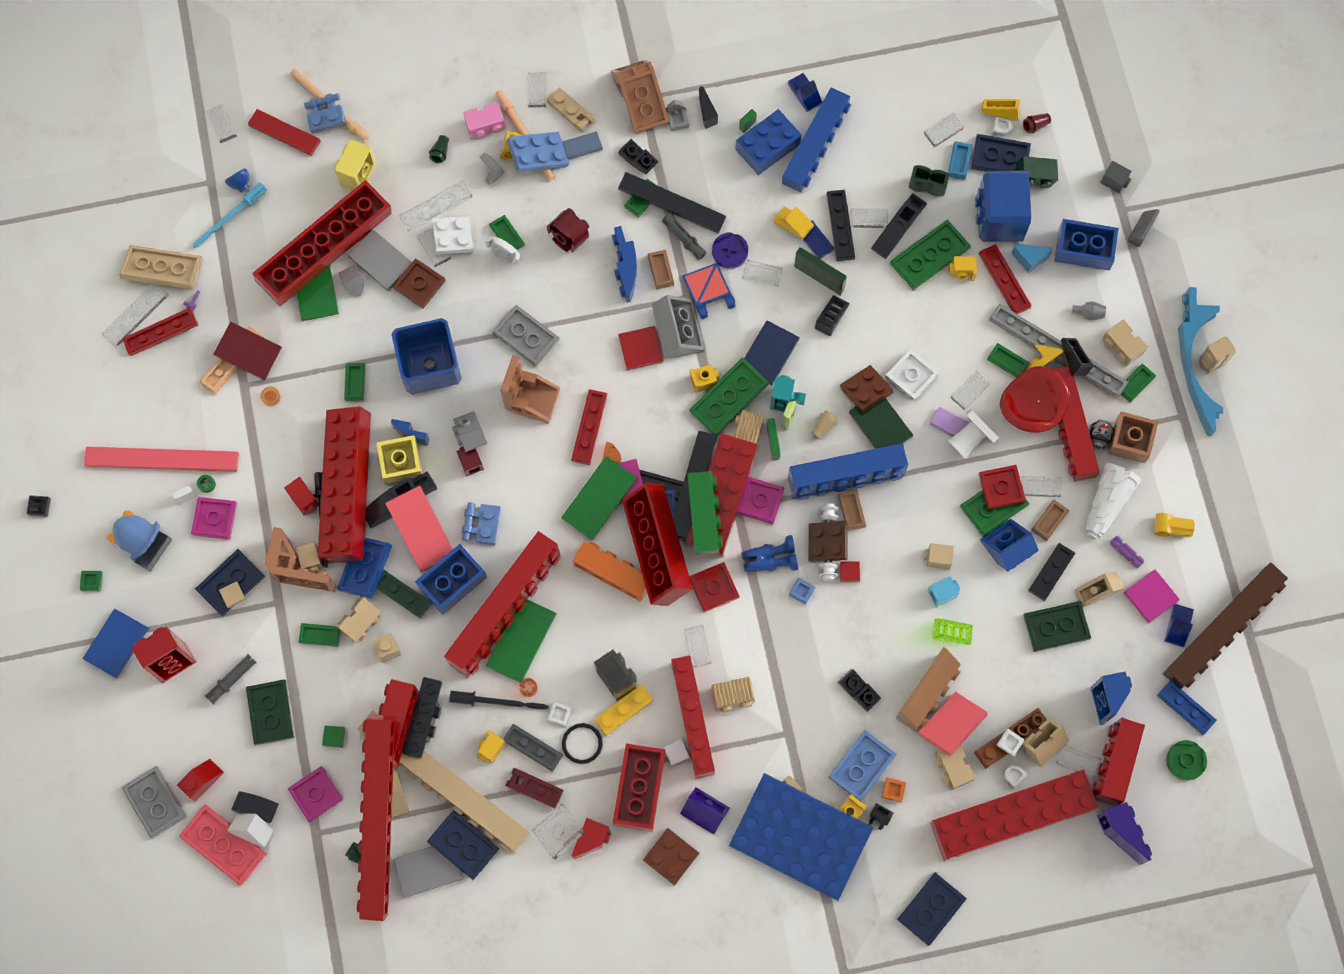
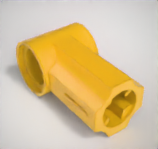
M1157 513L1155 515V535L1193 536L1194 520L1176 518L1168 513Z

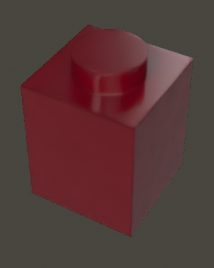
M462 446L456 451L466 477L484 470L476 448L465 452Z

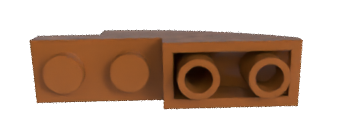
M1037 708L1008 729L1025 741L1032 733L1036 734L1039 731V727L1047 719L1040 709ZM1003 733L974 752L985 769L1008 755L1007 752L996 746Z

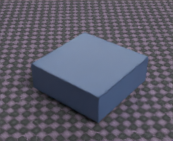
M798 578L789 596L806 605L815 587Z

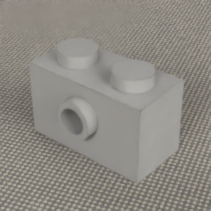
M474 411L453 419L455 424L452 427L458 445H463L465 452L487 444Z

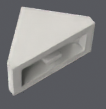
M237 814L227 832L264 849L273 833V829L257 814Z

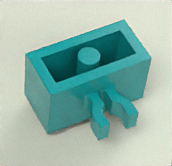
M786 375L776 376L771 397V410L785 412L788 403L791 401L804 405L806 394L793 392L794 379Z

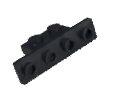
M423 677L402 751L404 755L422 758L426 742L429 743L430 739L434 738L436 733L435 720L440 718L442 710L438 703L442 681Z

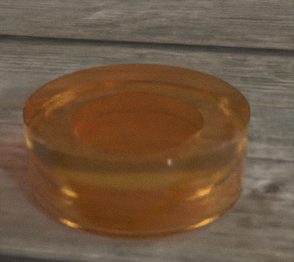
M272 386L264 388L260 395L262 402L267 406H275L281 398L279 391Z

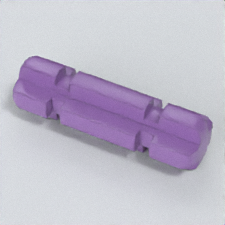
M1116 536L1110 544L1115 549L1118 548V552L1128 561L1131 560L1132 565L1139 568L1144 563V559L1140 555L1137 556V553L1127 543H1123V540Z

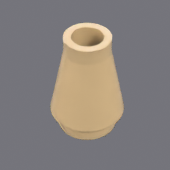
M825 410L824 413L820 414L811 433L818 439H821L836 425L837 418Z

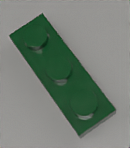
M383 570L376 589L421 619L432 603L386 570Z

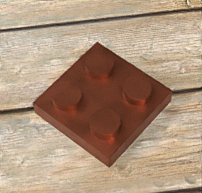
M415 258L393 285V288L424 309L446 280L443 276Z
M871 365L840 384V389L862 413L893 394V389Z
M667 828L643 861L675 886L697 858L699 852Z

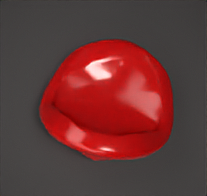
M1043 366L1031 367L1016 377L1003 391L1000 399V410L1004 418L1017 429L1032 433L1045 432L1058 425L1065 416L1070 403V392L1064 379L1055 370Z

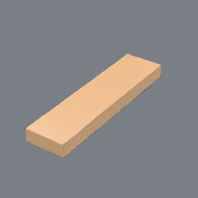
M251 326L247 328V330L264 338V336L258 333ZM219 359L200 380V383L216 394L237 371L238 367Z

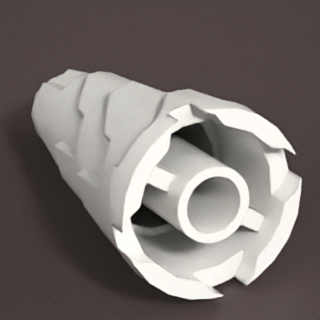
M1111 463L1105 464L1097 486V493L1091 505L1092 509L1086 522L1085 530L1087 531V536L1097 540L1098 537L1101 538L1108 531L1125 503L1130 500L1134 491L1140 485L1141 478L1131 471L1130 473L1126 472L1125 468Z

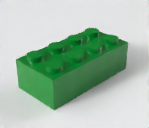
M711 471L687 473L696 556L720 553L719 549L723 548V542L717 530L721 529L720 516L716 515V510L719 509L718 495L714 496V490H718L716 476H712Z

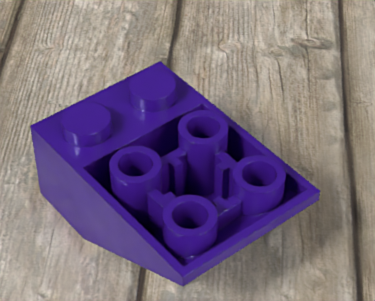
M1125 802L1096 815L1104 834L1139 865L1152 860L1150 857L1152 856L1151 849L1148 844L1144 843L1142 838L1144 836L1143 830L1135 822V812L1132 806Z

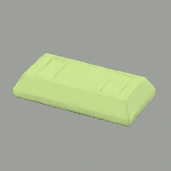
M796 401L789 402L783 414L782 426L785 430L789 428L795 415Z

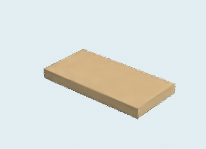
M130 245L119 276L120 279L193 290L203 259L202 256Z

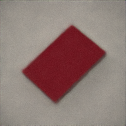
M230 321L213 356L265 381L282 346Z

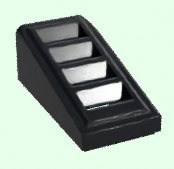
M701 86L699 87V101L704 127L707 129L718 124V114L704 87Z
M833 295L816 320L815 329L831 336L850 303ZM833 304L841 307L842 309L840 310L834 307Z
M1062 338L1061 343L1073 376H1086L1094 367L1076 338Z

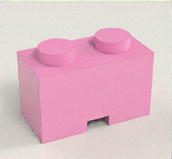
M498 102L485 105V109L480 111L475 108L463 112L471 139L482 138L486 134L499 133L506 129Z

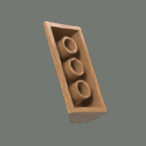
M942 648L896 716L897 720L913 731H916L918 727L921 729L926 724L928 719L925 717L928 712L933 713L939 705L936 702L940 695L942 697L945 696L950 689L947 684L950 680L955 681L961 672L958 670L961 664L946 648Z

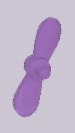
M197 290L191 302L184 301L183 305L187 306V308H192L194 311L197 305L195 302L200 291Z

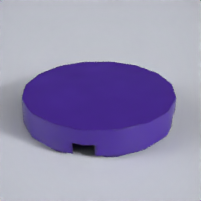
M730 232L721 234L712 245L714 261L719 266L727 269L740 267L748 257L746 240L741 235Z

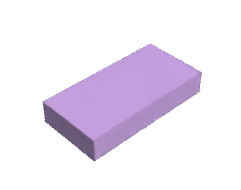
M939 407L930 425L954 436L970 422Z

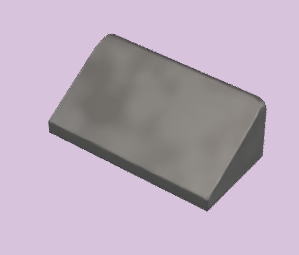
M1155 209L1143 212L1130 234L1128 242L1137 247L1141 246L1160 210Z
M159 531L147 551L136 558L134 562L151 572L172 539Z

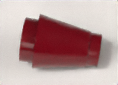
M1048 113L1027 116L1023 120V127L1027 133H1035L1051 123V116Z

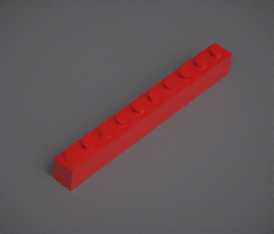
M371 714L363 722L365 740L362 744V752L365 753V761L363 760L361 771L364 773V781L361 782L363 801L360 804V813H363V821L361 820L359 826L362 840L359 842L361 860L358 864V872L361 873V880L358 881L357 891L360 893V900L357 902V912H359L360 920L384 921L388 916L395 716Z

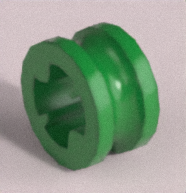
M202 475L198 478L197 487L202 492L209 493L215 489L216 482L211 476ZM206 479L211 483L210 486L208 485V488L202 485V482L205 483L204 480Z

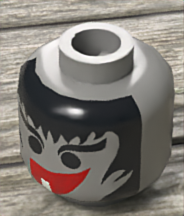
M1097 420V422L1090 425L1089 433L1093 448L1101 450L1103 447L1111 445L1114 428L1110 422Z

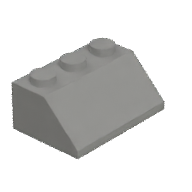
M666 295L652 304L664 356L681 357L705 351L693 299Z

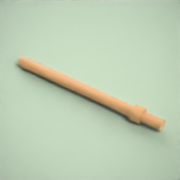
M296 69L291 71L290 74L317 99L325 97ZM344 114L348 130L353 134H357L366 142L369 136L356 121H352Z
M498 90L495 94L501 102L503 111L509 115L521 135H529L513 110L514 106L511 101L507 100L502 90ZM550 169L542 170L548 181L555 178Z

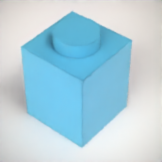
M951 576L930 585L927 591L935 606L938 607L957 598L960 587L957 581L952 580Z

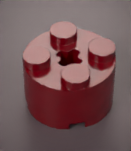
M571 208L563 210L547 225L548 234L552 232L554 236L552 240L566 252L571 250V253H573L589 238L587 230L589 229V224L583 219L580 220Z

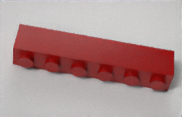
M1069 366L1055 368L1053 370L1061 375L1070 392V403L1065 416L1059 422L1060 429L1058 430L1059 438L1061 441L1063 440L1065 446L1063 448L1064 457L1068 458L1069 475L1073 476L1074 482L1096 478L1100 470L1075 378Z
M691 656L671 659L695 779L715 775Z

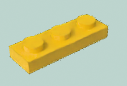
M641 684L594 719V721L603 733L608 736L652 703L654 699Z

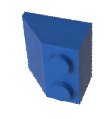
M1012 519L980 539L996 563L1007 572L1039 551L1032 533Z

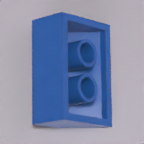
M1126 671L1104 675L1090 687L1100 725L1106 724L1118 713L1131 691L1132 682L1130 677H1127Z

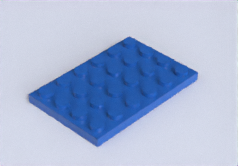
M764 773L729 846L838 901L874 827Z

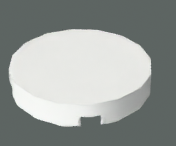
M490 236L487 239L486 247H491V252L499 259L509 263L512 261L513 264L518 262L520 253L512 245L495 236Z

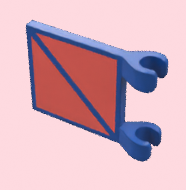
M717 263L683 275V279L701 319L708 317L705 305L721 298L725 299L728 309L735 307V299Z

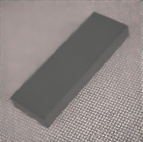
M512 724L503 738L505 743L552 772L564 756L515 724Z

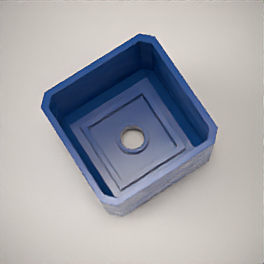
M987 171L983 175L977 190V196H975V208H977L975 222L978 225L979 238L983 242L1024 241L1031 224L1028 171Z
M439 318L396 328L391 335L399 371L406 392L414 395L459 384L462 377L448 321ZM427 360L435 362L431 368L425 367L424 364Z

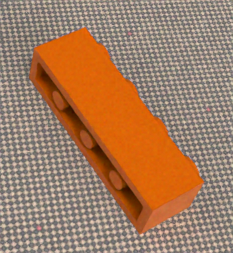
M584 541L573 559V565L641 602L647 592L641 569L639 571L633 568L634 565L626 560H623V562L618 560L617 556L610 551L604 552L600 550V547L593 542L587 543Z

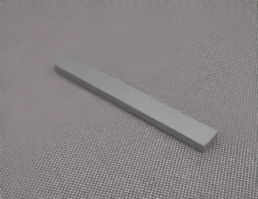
M1001 304L998 305L989 318V321L1036 350L1038 349L1035 345L1060 348L1064 352L1059 339ZM1065 352L1055 359L1056 362L1064 367L1069 366ZM1090 359L1094 367L1086 376L1081 377L1118 399L1127 386L1128 381Z

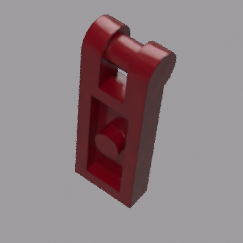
M513 768L512 776L505 784L506 787L556 809L564 792L563 789L517 768ZM519 778L524 779L522 786L517 784Z

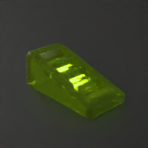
M935 618L933 621L932 640L971 645L973 625ZM940 626H944L943 634H939ZM948 627H951L950 636L947 635ZM955 628H959L958 637H954ZM963 629H967L966 639L962 638Z

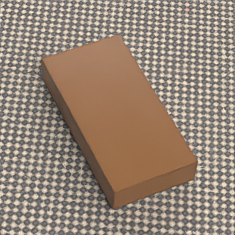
M666 250L648 253L656 289L674 286Z
M857 490L838 493L843 518L848 522V531L865 528L866 523Z
M1053 499L1031 531L1047 541L1067 515L1069 509Z

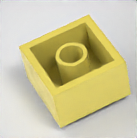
M350 139L348 145L344 146L343 155L340 160H337L334 170L340 185L354 190L363 181L368 180L376 161L370 146Z
M414 435L377 442L382 478L386 485L399 483L408 477L412 480L423 474L418 444Z

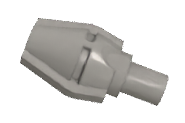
M1094 301L1086 302L1082 306L1073 305L1072 313H1081L1088 320L1105 318L1106 306Z

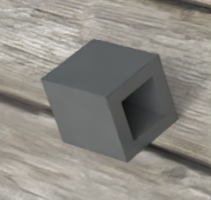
M1112 161L1100 183L1120 193L1123 187H1128L1131 181L1129 176L1132 171Z

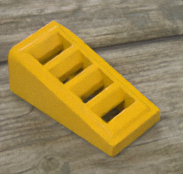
M984 99L981 110L985 114L1019 121L1020 100Z

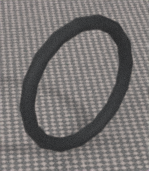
M586 723L573 725L565 732L562 739L564 754L572 762L578 764H585L595 760L601 753L603 746L599 731ZM585 727L591 729L598 738V749L588 759H576L566 749L567 737L576 728Z

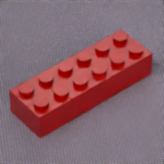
M723 433L720 434L709 469L712 472V476H716L718 490H714V496L718 495L719 509L716 510V515L720 516L721 529L717 530L718 535L722 537L723 548H720V553L716 555L722 557L724 556L758 450V444ZM691 524L686 545L694 547Z
M646 482L624 498L622 503L650 604L669 606L693 590L664 485Z

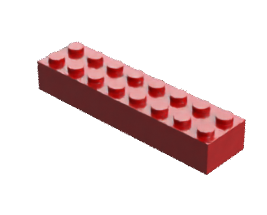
M366 180L363 181L252 274L255 282L281 307L372 229L392 214L391 205Z
M361 406L326 410L317 558L327 563L363 560L371 413Z
M540 531L535 534L444 655V658L451 667L467 678L477 672L478 664L482 659L485 660L488 657L494 643L497 644L502 638V632L505 627L509 628L514 622L513 615L516 611L520 613L526 605L525 599H528L529 596L532 597L536 593L537 585L540 581L543 582L549 575L548 571L552 565L555 566L559 562L561 554L556 542Z
M1083 769L932 820L930 825L944 861L1095 811L1099 807Z

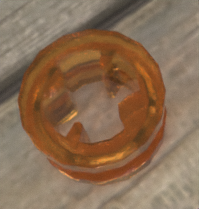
M531 678L523 679L519 685L521 694L525 697L534 696L537 692L536 682ZM526 683L534 685L531 692L523 690Z

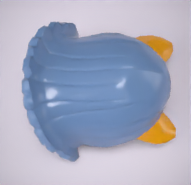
M124 511L123 516L113 524V533L108 534L106 538L111 543L117 544L123 551L131 553L130 559L134 560L144 554L153 543L159 532L160 525L157 521L154 524H150L146 519L135 516L131 511Z

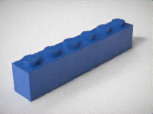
M832 87L830 88L782 176L783 185L801 193L804 187L808 188L812 179L810 178L812 172L816 173L820 164L818 163L820 157L824 158L828 148L826 146L828 142L832 143L836 134L834 131L836 128L839 129L841 127L844 113L847 114L851 108L849 95Z

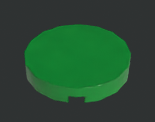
M1184 740L1170 747L1167 752L1166 763L1169 771L1178 779L1194 780L1205 771L1207 756L1199 744L1194 741Z

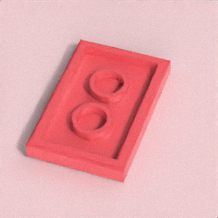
M955 692L918 732L919 736L951 756L987 717V711Z

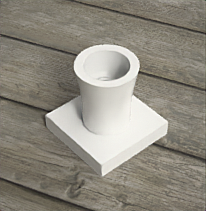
M971 409L964 414L971 422L947 440L965 459L985 437L993 443L999 438Z

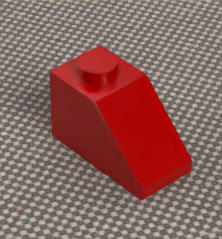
M300 476L284 487L303 516L311 514L317 509L318 501Z
M208 759L192 769L177 786L191 800L196 802L224 772L211 759Z
M586 818L572 852V858H580L602 848L604 843L608 844L612 834L609 832V826Z

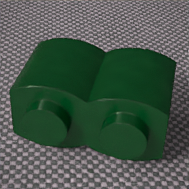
M915 165L908 187L914 191H927L934 196H944L950 175L942 170H931L926 166Z

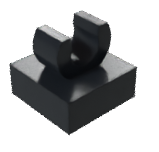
M29 495L26 514L29 516L48 517L51 498L48 496Z
M876 803L869 815L871 817L869 824L872 825L873 821L877 820L880 822L878 829L882 830L884 825L887 826L894 812Z

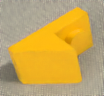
M784 206L773 219L774 224L801 239H804L814 227V224L797 207L790 210Z
M1035 345L1043 357L1041 359L1037 357L1029 363V368L1036 366L1045 367L1064 352L1060 348Z

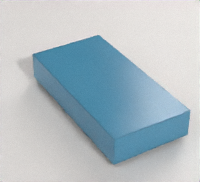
M954 141L948 170L949 177L966 179L972 144Z

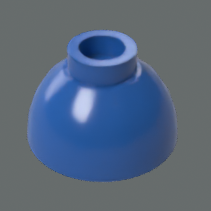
M246 168L225 179V183L230 188L239 190V192L249 188V173Z

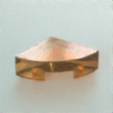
M606 442L602 461L607 456L614 462L621 463V455L618 449L612 443Z

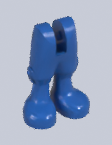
M786 536L784 543L774 547L771 544H765L764 546L741 552L743 560L757 558V561L743 564L744 572H772L779 566L789 567L792 571L798 570L796 554H791L795 553L793 536ZM778 554H791L783 558H772Z

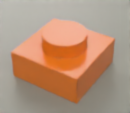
M886 778L882 798L901 803L906 782Z

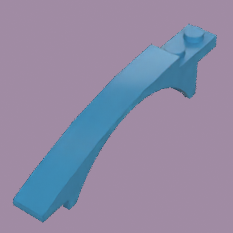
M1189 287L1185 294L1182 295V305H1185V311H1183L1182 315L1183 322L1178 328L1181 362L1188 391L1199 420L1207 436H1212L1216 431V419L1219 418V414H1223V407L1214 402L1199 385L1192 368L1191 349L1198 330L1216 317V314L1220 311V306L1197 305L1196 287Z

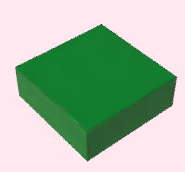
M753 109L740 119L739 129L743 133L756 122L757 113Z
M81 571L80 590L101 591L103 572Z
M324 726L322 746L343 748L345 727Z

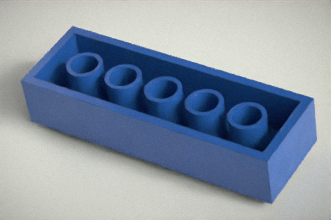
M903 443L790 466L788 481L792 498L804 500L809 498L810 495L823 496L828 494L829 491L842 492L846 488H861L868 483L876 485L883 483L887 479L896 481L902 479V476L905 475L908 461Z

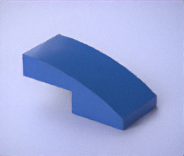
M391 419L393 429L403 437L414 435L418 444L428 446L429 437L427 433L412 430L410 422Z

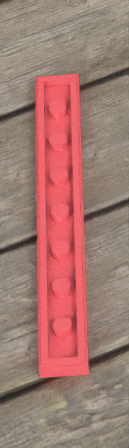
M86 447L84 465L86 467L237 472L239 453L236 451Z

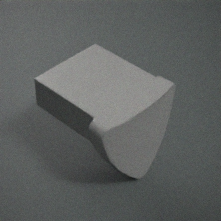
M673 100L666 107L671 131L689 128L685 112L686 107L678 100Z
M484 152L479 157L490 169L485 179L488 185L495 182L505 173L490 155Z
M355 265L338 273L346 290L358 296L362 295L364 276L362 273H359Z

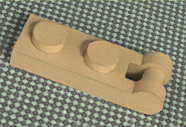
M560 87L547 98V102L580 132H583L588 124H592L595 121L591 113L582 108Z

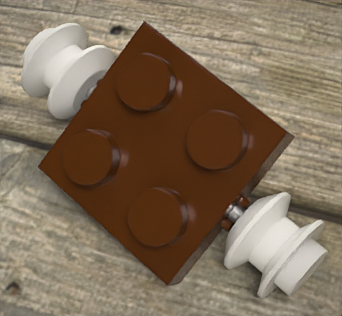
M826 503L823 504V507L819 508L823 512V515L819 516V518L824 522L809 524L808 561L811 563L824 562L819 566L823 570L819 577H822L824 581H833L834 578L838 577V574L834 573L838 566L833 561L848 560V522L845 520L835 521L839 518L835 515L839 508L835 507L834 504Z

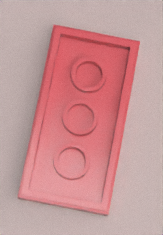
M420 485L385 502L420 572L435 565L453 550Z
M204 805L179 837L238 885L242 886L267 853L257 845L227 832L231 824L207 805Z

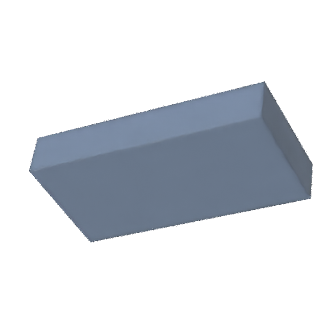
M597 131L562 141L568 160L603 150Z

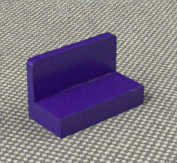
M695 787L680 814L710 833L715 834L730 807Z

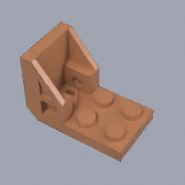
M642 60L611 70L621 97H624L634 133L669 122L655 71L650 61Z
M512 355L500 389L505 409L514 414L549 424L560 387L537 374L523 371L520 357Z
M273 527L265 566L278 583L335 592L336 584L328 573L324 571L312 573L306 568H301L298 555L289 538L281 528Z

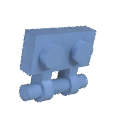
M329 93L325 97L319 99L312 98L309 102L304 103L306 110L313 109L312 113L307 114L310 132L315 133L346 124L343 106H335V101L341 99L339 93L333 95ZM328 104V108L320 110L321 105Z
M469 502L464 512L466 519L465 525L462 526V540L470 541L471 535H476V543L495 545L500 506L481 504L480 511H475V503ZM473 518L479 519L477 528L472 527Z

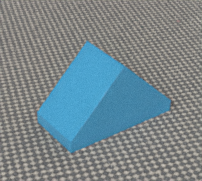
M1016 243L1012 249V255L1028 273L1046 261L1052 252V248Z

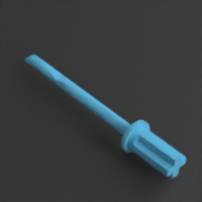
M259 182L247 194L241 195L244 200L217 222L210 231L202 235L193 244V247L196 248L244 206L249 204L252 207V203L267 191L264 185Z

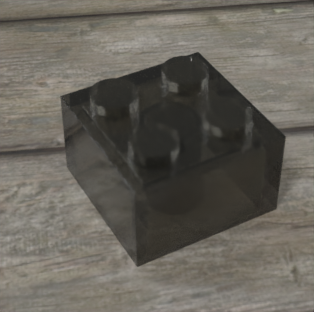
M612 649L593 663L595 671L618 702L636 689L637 677L631 668L627 669L625 667L626 661L620 652L616 654L614 649Z

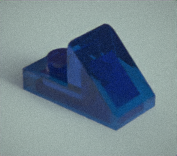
M804 73L788 81V86L806 112L822 104L814 80L809 82Z
M1178 604L1173 605L1164 642L1180 647L1185 646L1193 626L1191 620L1194 609Z

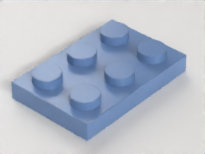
M559 132L510 136L507 139L517 172L563 168L569 165Z
M864 730L828 778L861 802L894 759L896 753Z

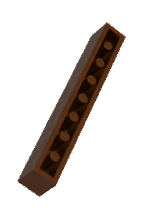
M1270 562L1162 674L1182 689L1184 686L1189 688L1196 681L1193 677L1197 673L1201 675L1209 667L1207 665L1210 659L1215 661L1222 653L1220 649L1223 646L1227 648L1235 640L1233 635L1236 632L1241 634L1248 626L1246 622L1249 619L1253 621L1261 613L1259 608L1262 605L1267 607L1273 600L1271 596L1275 592L1279 594L1286 587L1284 582L1288 577Z

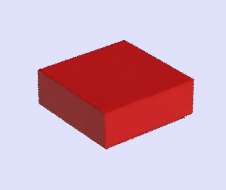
M859 561L840 562V582H860Z

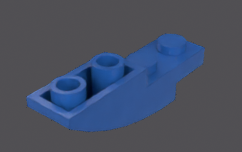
M618 226L614 227V235H612L614 246L618 245L619 249L616 252L619 262L616 263L617 269L614 270L616 280H620L622 285L619 287L621 297H625L626 302L629 303L636 286V252L634 242H626L622 227Z

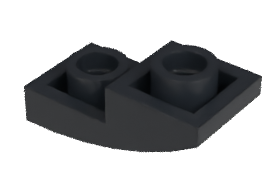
M632 139L618 152L627 162L645 175L659 162Z
M850 669L837 682L866 712L881 699L876 691L869 684L865 683L854 669Z
M239 791L231 810L239 814H257L263 821L270 824L279 803Z

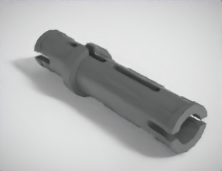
M667 214L662 222L697 260L704 258L707 252L698 244L697 239L692 237L672 214Z
M249 654L222 680L219 679L217 681L218 684L205 695L213 705L225 692L228 693L230 691L229 688L257 663L254 659L247 663L251 659Z

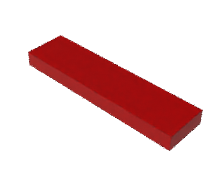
M256 109L248 122L249 127L310 156L313 155L321 142L319 138Z
M992 245L980 251L979 256L1011 311L1020 314L1032 307L1031 303L997 245Z
M187 308L122 339L128 355L133 356L198 326V322L192 308Z
M591 389L588 391L571 458L572 462L586 465L591 463L607 399V393Z

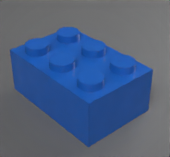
M777 109L736 140L735 150L759 176L798 147L801 143L802 134Z
M1063 219L1058 231L1054 261L1110 271L1115 259L1119 228Z
M459 544L417 579L415 583L439 612L444 615L484 581L487 575L463 546Z

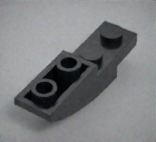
M912 193L871 249L884 259H887L926 207L927 203Z
M428 471L412 480L410 477L404 479L366 507L365 520L370 529L392 518L385 502L419 485L425 496L437 490V486Z

